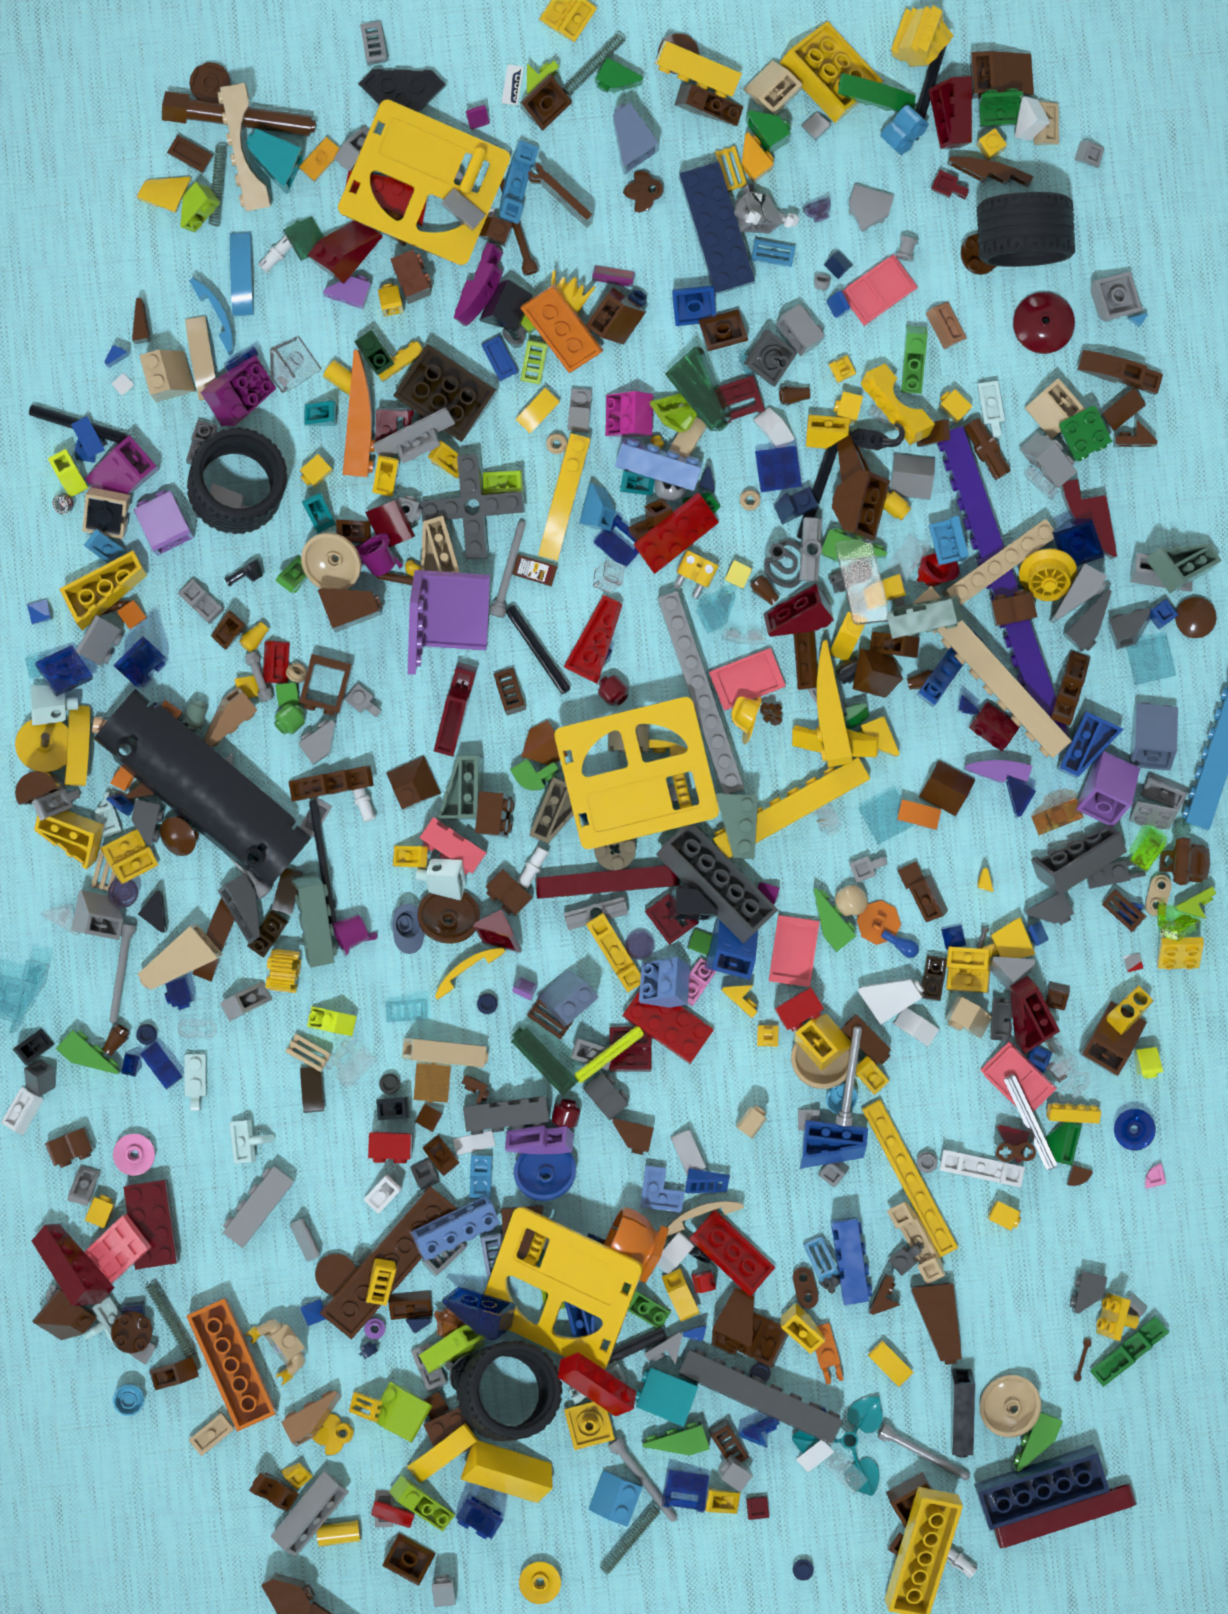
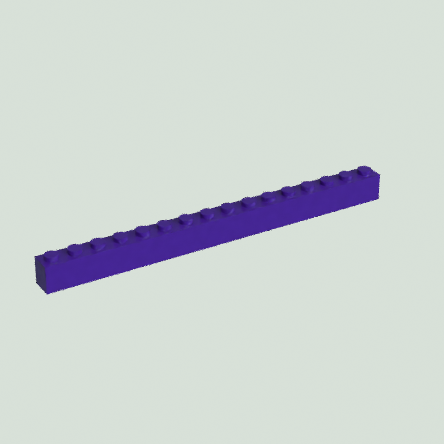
M962 426L949 431L950 441L937 443L936 445L939 452L944 454L945 460H943L945 471H949L952 477L949 480L953 492H957L959 499H956L959 511L963 510L964 512L963 524L966 531L970 530L972 536L969 539L973 550H977L979 557L976 558L978 566H980L1005 547ZM1012 569L986 587V589H990L992 594L990 602L994 600L995 596L1006 594V597L1015 596L1014 592L1019 591ZM1030 620L999 626L1000 629H1004L1006 635L1003 636L1005 646L1010 648L1012 656H1010L1013 668L1017 667L1019 673L1016 676L1017 681L1051 718L1056 696ZM1053 720L1069 737L1066 725Z

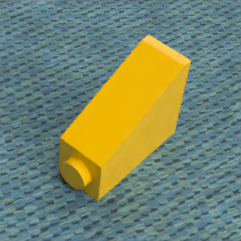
M847 612L829 651L830 655L845 662L848 661L867 620Z

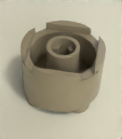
M639 724L635 732L640 752H649L650 727L647 724ZM617 730L608 733L607 751L614 752V750H620L621 753H625L621 733Z
M633 839L594 848L597 862L603 868L611 871L622 870L628 867L636 853V845ZM611 845H619L620 847L618 850L620 851V853H615L614 855L610 854L611 849L609 847Z

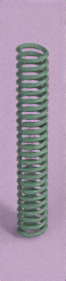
M619 34L613 36L611 41L606 43L604 48L599 50L597 55L590 59V62L583 66V69L574 75L570 82H567V85L563 87L565 94L570 97L566 92L567 90L573 95L575 93L574 89L577 90L579 85L582 86L577 78L582 83L586 81V78L589 79L584 71L591 76L593 71L596 72L595 69L600 67L596 60L602 65L606 57L612 56L607 48L614 53L616 48L619 49L618 46H621L623 41L625 42V39Z
M219 145L215 147L214 173H212L214 176H212L213 182L211 183V190L213 193H217L215 194L216 197H222L219 194L223 193L221 192L223 189L215 187L224 186L216 185L215 183L224 184L221 181H224L222 178H224L223 174H225L224 172H217V170L225 171L222 168H225L226 161L225 159H218V157L226 158L223 155H226L225 152L227 151L226 146ZM219 204L215 210H221V208H218L221 205ZM212 213L209 216L208 223L212 226H220L213 223H220L217 220H220L219 217L221 215Z
M156 1283L145 1287L152 1300H154L153 1303H156L155 1306H158L156 1309H159L158 1312H161L160 1315L164 1318L163 1320L165 1323H168L167 1326H170L168 1329H171L170 1332H173V1338H176L175 1341H177L179 1346H182L180 1349H183L182 1352H185L183 1354L186 1355L185 1358L195 1355V1350L191 1347L192 1344H189L190 1341H187V1335H184L185 1332L181 1329L178 1321H175V1315H172V1309H169L170 1306L164 1300L165 1298H162L163 1295H160L161 1292H159L160 1289H157Z
M653 1504L652 1507H649L650 1510H647L650 1514L645 1512L646 1515L641 1517L644 1522L639 1520L641 1524L636 1522L637 1525H634L635 1528H632L635 1532L630 1530L632 1534L628 1533L626 1535L629 1540L624 1538L626 1542L622 1540L623 1544L619 1543L620 1546L617 1547L621 1551L615 1548L617 1552L613 1551L614 1554L611 1553V1556H609L612 1561L607 1558L606 1560L609 1563L604 1561L605 1564L600 1566L606 1575L613 1571L612 1568L617 1566L623 1555L628 1553L634 1542L639 1540L638 1537L643 1535L649 1524L654 1522L653 1519H656L658 1514H660V1511Z

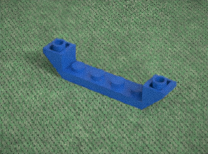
M973 632L982 641V638ZM952 647L947 651L916 694L931 707L936 705L963 666L955 658L954 655L957 653Z

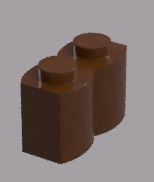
M1022 590L1014 592L1015 596L1006 597V594L995 596L994 600L990 602L995 627L1037 618L1033 594Z
M504 869L485 886L488 889L486 894L493 901L498 899L504 905L501 908L509 916L512 913L517 916L533 899Z
M86 1127L45 1143L53 1165H59L60 1168L72 1164L71 1159L76 1157L82 1160L92 1156L90 1152L95 1150Z

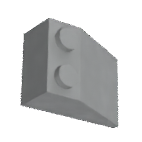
M1084 564L1079 569L1069 591L1064 595L1049 622H1056L1093 596L1102 593L1107 584L1104 581L1106 575Z

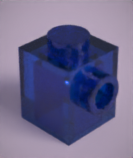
M185 977L165 983L167 992L164 994L168 1005L171 1004L172 1008L178 1007V1010L191 1007L190 1003L194 1002L188 978Z

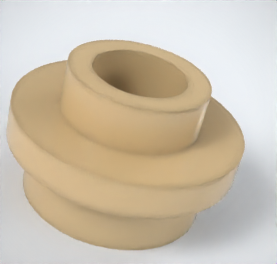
M558 433L550 435L546 442L547 449L553 454L563 453L567 447L566 438ZM559 441L561 443L560 447L555 448L553 442Z
M746 490L740 496V504L745 510H755L760 504V496L754 490ZM752 497L754 499V502L752 504H748L746 502V498Z
M293 663L286 669V675L291 681L301 683L305 680L306 669L299 663Z

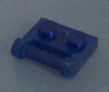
M616 515L611 531L603 530L593 543L625 570L639 553L636 548L633 550L613 532L614 528L617 527L634 543L636 542L629 534V526L622 521V517Z
M667 1469L662 1507L669 1508L673 1506L694 1509L696 1512L704 1513L709 1475ZM678 1492L698 1495L697 1501L671 1498V1493Z

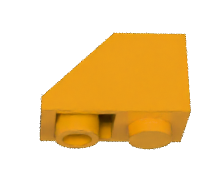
M747 132L744 138L741 167L751 181L755 183L773 169L774 158L768 151L764 152L760 147L761 142L756 135L751 136Z

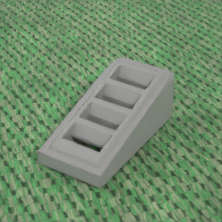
M381 21L360 24L367 66L388 62ZM378 28L377 32L366 33V29ZM379 36V39L367 41V37ZM380 43L379 47L368 48V45ZM376 51L382 52V54L370 56L369 54L370 52Z
M462 1242L458 1244L457 1247L459 1249L457 1251L455 1249L449 1250L453 1254L451 1257L445 1251L440 1253L446 1260L445 1263L438 1256L433 1258L440 1266L438 1269L432 1264L430 1259H423L422 1264L437 1277L467 1246Z

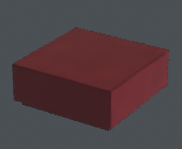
M767 1496L746 1498L748 1520L769 1518Z

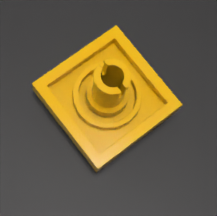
M1175 929L1171 932L1172 938H1161L1157 959L1158 969L1200 968L1204 946L1203 937H1185L1184 930L1179 929L1180 935H1178V929Z
M1106 1293V1297L1102 1301L1101 1316L1096 1323V1333L1120 1341L1124 1326L1136 1329L1139 1324V1317L1128 1314L1131 1300Z
M591 1401L564 1409L574 1450L615 1440L608 1411L595 1402Z

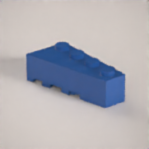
M855 1217L830 1221L843 1304L851 1305L869 1302L872 1290L871 1285L866 1282V1276L869 1275L867 1263L863 1261V1255H866L864 1242L860 1240V1234H862L861 1221L858 1222V1219Z

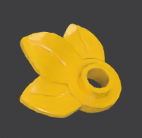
M330 1414L323 1427L320 1428L312 1439L317 1444L325 1446L326 1455H335L341 1451L344 1444L352 1440L354 1432L349 1424L342 1423L337 1415ZM342 1430L347 1431V1435L345 1437L339 1436V1433Z

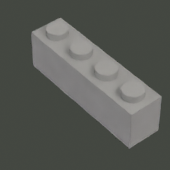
M276 1165L273 1168L268 1167L261 1176L264 1178L261 1184L258 1185L256 1183L249 1191L251 1196L247 1202L242 1200L236 1208L238 1211L237 1215L234 1218L230 1216L223 1225L225 1228L223 1234L241 1248L245 1247L295 1182L293 1178Z
M323 1471L309 1490L303 1494L295 1507L290 1510L282 1523L276 1527L271 1538L285 1552L296 1557L349 1491L334 1476Z

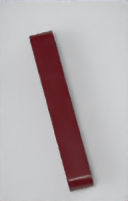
M666 865L535 878L537 899L679 886L680 879Z
M1131 1484L1117 1486L1109 1489V1492L993 1529L1000 1549L1010 1547L1137 1505Z

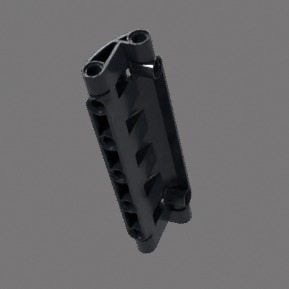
M135 689L93 739L109 751L119 765L177 814L182 816L183 819L244 870L254 873L270 887L312 837L298 825L293 830L292 827L296 823L293 816L163 706L153 702L147 707L150 700ZM130 737L136 741L135 745L128 740ZM124 748L128 755H122L119 749ZM261 846L265 851L262 853L257 847ZM248 856L254 857L256 863H250L248 861Z

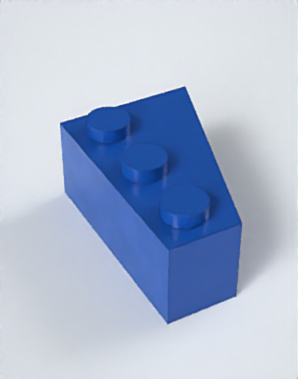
M806 1120L802 1138L800 1169L864 1158L867 1148L868 1128Z

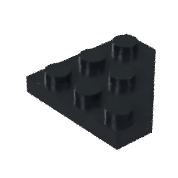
M373 69L358 83L378 105L384 100H391L416 112H420L446 87V84L432 70Z

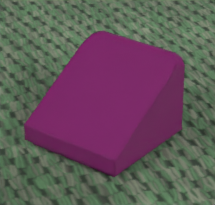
M485 105L465 111L470 129L473 130L490 124Z
M759 882L757 889L775 905L780 888Z

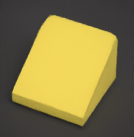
M734 560L725 581L743 589L752 572V568Z

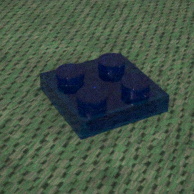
M796 446L755 451L760 493L802 487Z
M72 645L35 662L37 670L56 697L93 680V675L78 653L75 652L76 650Z

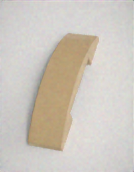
M206 316L185 319L199 401L205 400L200 392L216 379Z
M714 1201L698 1205L674 1219L667 1226L669 1228L667 1236L685 1230L682 1221L721 1207L724 1215L743 1209L744 1206L742 1203L735 1201Z
M906 1201L888 1209L887 1212L896 1229L900 1228L910 1248L918 1241L924 1246L922 1252L916 1256V1259L919 1263L917 1267L926 1284L945 1276L938 1252L913 1209Z

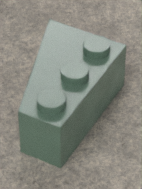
M1211 544L1190 545L1184 548L1175 546L1170 549L1160 547L1146 559L1169 593L1208 573L1222 561Z
M457 756L437 819L476 820L479 791H483V757Z
M715 794L733 859H755L758 796Z

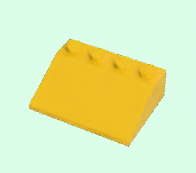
M828 21L792 47L780 61V65L789 70L803 84L802 88L834 123L838 122L859 104L857 101L838 94L842 73L878 83L883 82Z

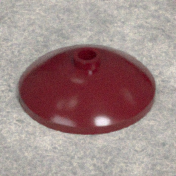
M1038 292L1026 297L1018 305L1013 317V330L1017 340L1026 349L1038 354H1050L1062 349L1070 341L1075 329V317L1070 305L1062 297L1050 292ZM1043 317H1047L1049 319L1048 324H1044L1042 322Z

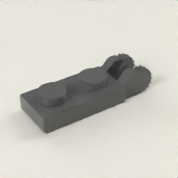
M1143 859L1128 862L1125 860L1106 865L1101 870L1087 877L1088 888L1126 882L1133 878L1146 876L1145 871H1139L1134 874H1129L1128 866L1141 865Z

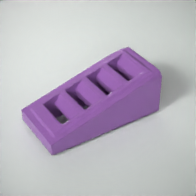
M519 978L512 991L528 1000H532L537 990V985L524 978Z

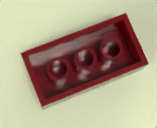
M168 1179L123 1186L127 1215L151 1246L134 1263L135 1270L179 1263Z

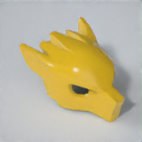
M553 270L551 286L553 284L556 285L577 315H579L583 305L596 287L593 286L583 296L584 286L581 284L578 288L576 277L567 283L565 282L566 278H562L558 285H556V271Z

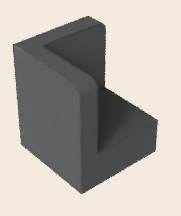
M40 1059L24 1068L26 1088L38 1097L55 1088L54 1068Z

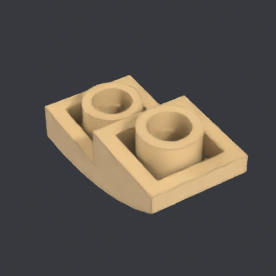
M696 417L689 430L678 432L669 450L678 452L679 456L687 458L691 456L697 447V442L708 428V423Z

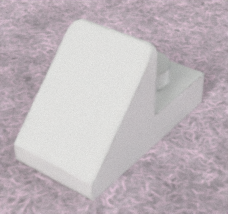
M386 1175L364 1198V1201L379 1214L402 1188Z

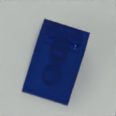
M142 636L113 666L139 688L140 686L145 687L152 680L150 676L155 671L159 673L166 666L165 661L167 658L148 639Z
M459 1286L442 1299V1303L474 1332L488 1340H497L512 1327L516 1303Z

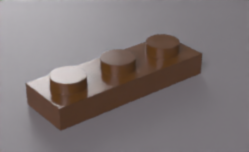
M814 631L793 634L798 690L817 688L818 674Z

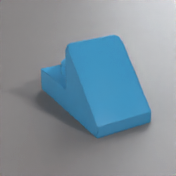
M97 529L84 544L87 549L107 563L127 553L124 548Z

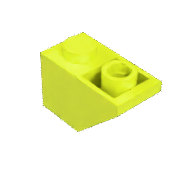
M67 449L48 458L70 498L88 489L85 480Z
M311 1006L307 1027L353 1036L357 1016Z
M1157 1047L1133 1050L1137 1075H1143V1078L1147 1079L1158 1077V1073L1163 1072Z

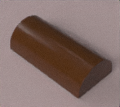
M29 772L22 776L16 785V800L20 805H31L32 801L63 788L65 789L66 785L54 773Z

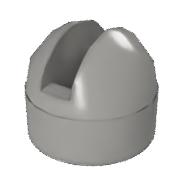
M815 275L814 287L817 291L822 289V292L829 288L831 278L828 275Z

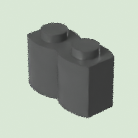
M601 1072L583 1087V1090L610 1121L629 1105L626 1102L629 1098L622 1089L619 1091L615 1089L613 1084L616 1082L608 1073L604 1075Z

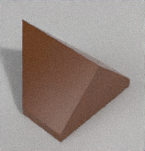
M548 719L529 730L521 757L546 765L560 761L554 737L555 731Z

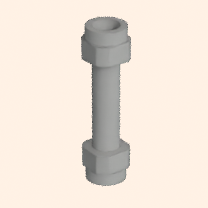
M256 652L245 655L246 664L251 666L260 691L257 693L262 703L273 699L271 688L267 689L258 664L260 662L259 655Z

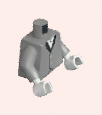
M753 184L743 187L744 196L736 201L734 215L738 218L740 232L770 234L781 224H784L787 228L797 226L799 217L792 213L786 215L779 212L768 194L757 193Z

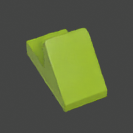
M554 60L550 64L548 62L545 63L539 70L540 74L527 63V95L549 74L554 77L559 72V65Z
M1213 886L1174 906L1175 911L1206 919L1199 903L1205 905L1214 900L1212 896L1217 893Z

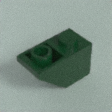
M372 330L354 341L356 347L377 376L395 365Z

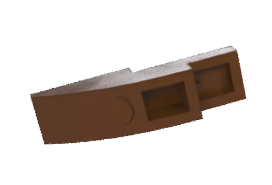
M1082 350L1077 368L1078 371L1112 383L1119 382L1153 395L1158 394L1163 374L1147 369L1146 365L1087 350Z

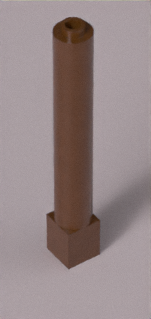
M165 91L162 103L163 121L186 124L187 120L224 125L222 113L225 112L224 104L190 99V94ZM248 107L242 127L310 136L311 132L315 133L316 120H313L311 115Z

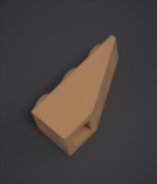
M239 686L221 700L203 741L210 747L218 745L228 733L235 732L238 725L243 721L250 720L257 711L254 704Z
M332 1390L321 1396L322 1399L316 1402H308L303 1406L304 1409L297 1413L296 1411L291 1412L285 1416V1420L281 1421L293 1445L297 1447L316 1436L340 1400V1393L337 1391L333 1392Z

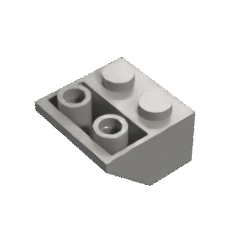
M79 890L71 931L119 940L123 917L116 897Z

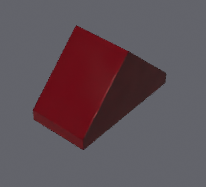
M1000 1124L995 1126L1005 1143L1018 1145L1028 1140L1029 1132ZM1026 1146L1020 1151L1021 1154H1024ZM1015 1158V1161L1017 1163H1020L1022 1161L1019 1158Z

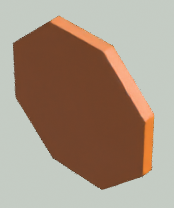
M882 900L867 904V909L857 918L861 937L875 945L888 942L881 937L884 930L896 936L901 926L896 908Z

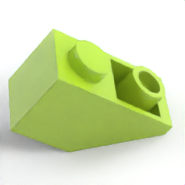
M195 182L183 196L180 226L183 229L196 232L221 203L209 186Z

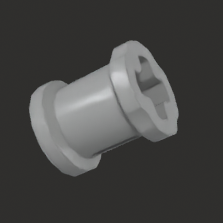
M901 236L900 249L895 257L912 262L914 260L913 251L915 245L918 244V240Z

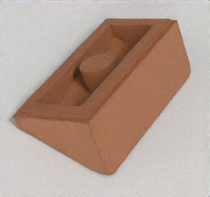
M949 302L933 307L926 312V316L944 349L967 338Z

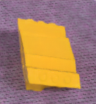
M934 5L932 9L927 6L924 9H915L913 7L912 11L906 8L891 48L892 56L900 61H906L910 67L929 65L935 60L940 51L949 44L954 36L944 23L942 10Z

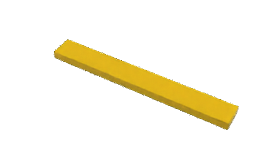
M879 1099L862 1108L918 1218L928 1232L939 1257L941 1258L958 1249L881 1100Z

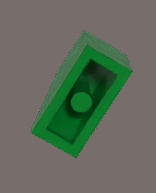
M607 57L595 78L597 88L603 92L608 93L610 91L616 93L641 86L643 77Z

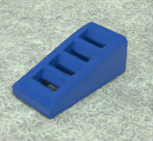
M689 1168L685 1193L727 1192L730 1175Z

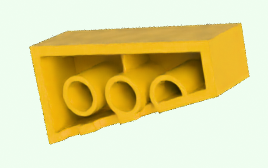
M131 551L65 585L59 590L76 624L83 631L92 623L96 615L101 616L142 581L147 574L135 552Z

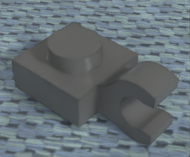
M919 1241L909 1250L903 1246L888 1259V1262L903 1276L917 1264L918 1260L915 1257L922 1252L924 1246Z

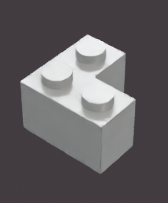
M1037 432L1019 448L1029 463L1039 468L1049 483L1057 488H1060L1077 472L1073 467L1074 461L1061 451L1063 450L1062 445L1057 440L1053 441L1048 435L1043 436Z

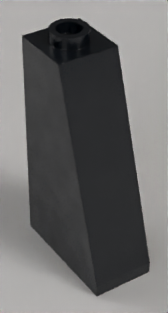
M951 1369L952 1455L965 1458L968 1455H973L975 1381L972 1369Z

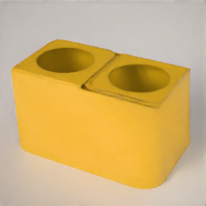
M1137 986L1107 1015L1106 1019L1122 1035L1146 1012L1154 1000L1140 986ZM1133 997H1135L1142 1005H1138L1134 1001ZM1125 1004L1132 1006L1134 1016L1131 1018L1124 1017L1121 1014V1007Z

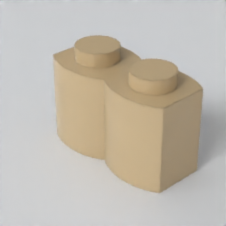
M757 1105L754 1108L750 1106L735 1127L753 1139L767 1120L765 1117L766 1112Z

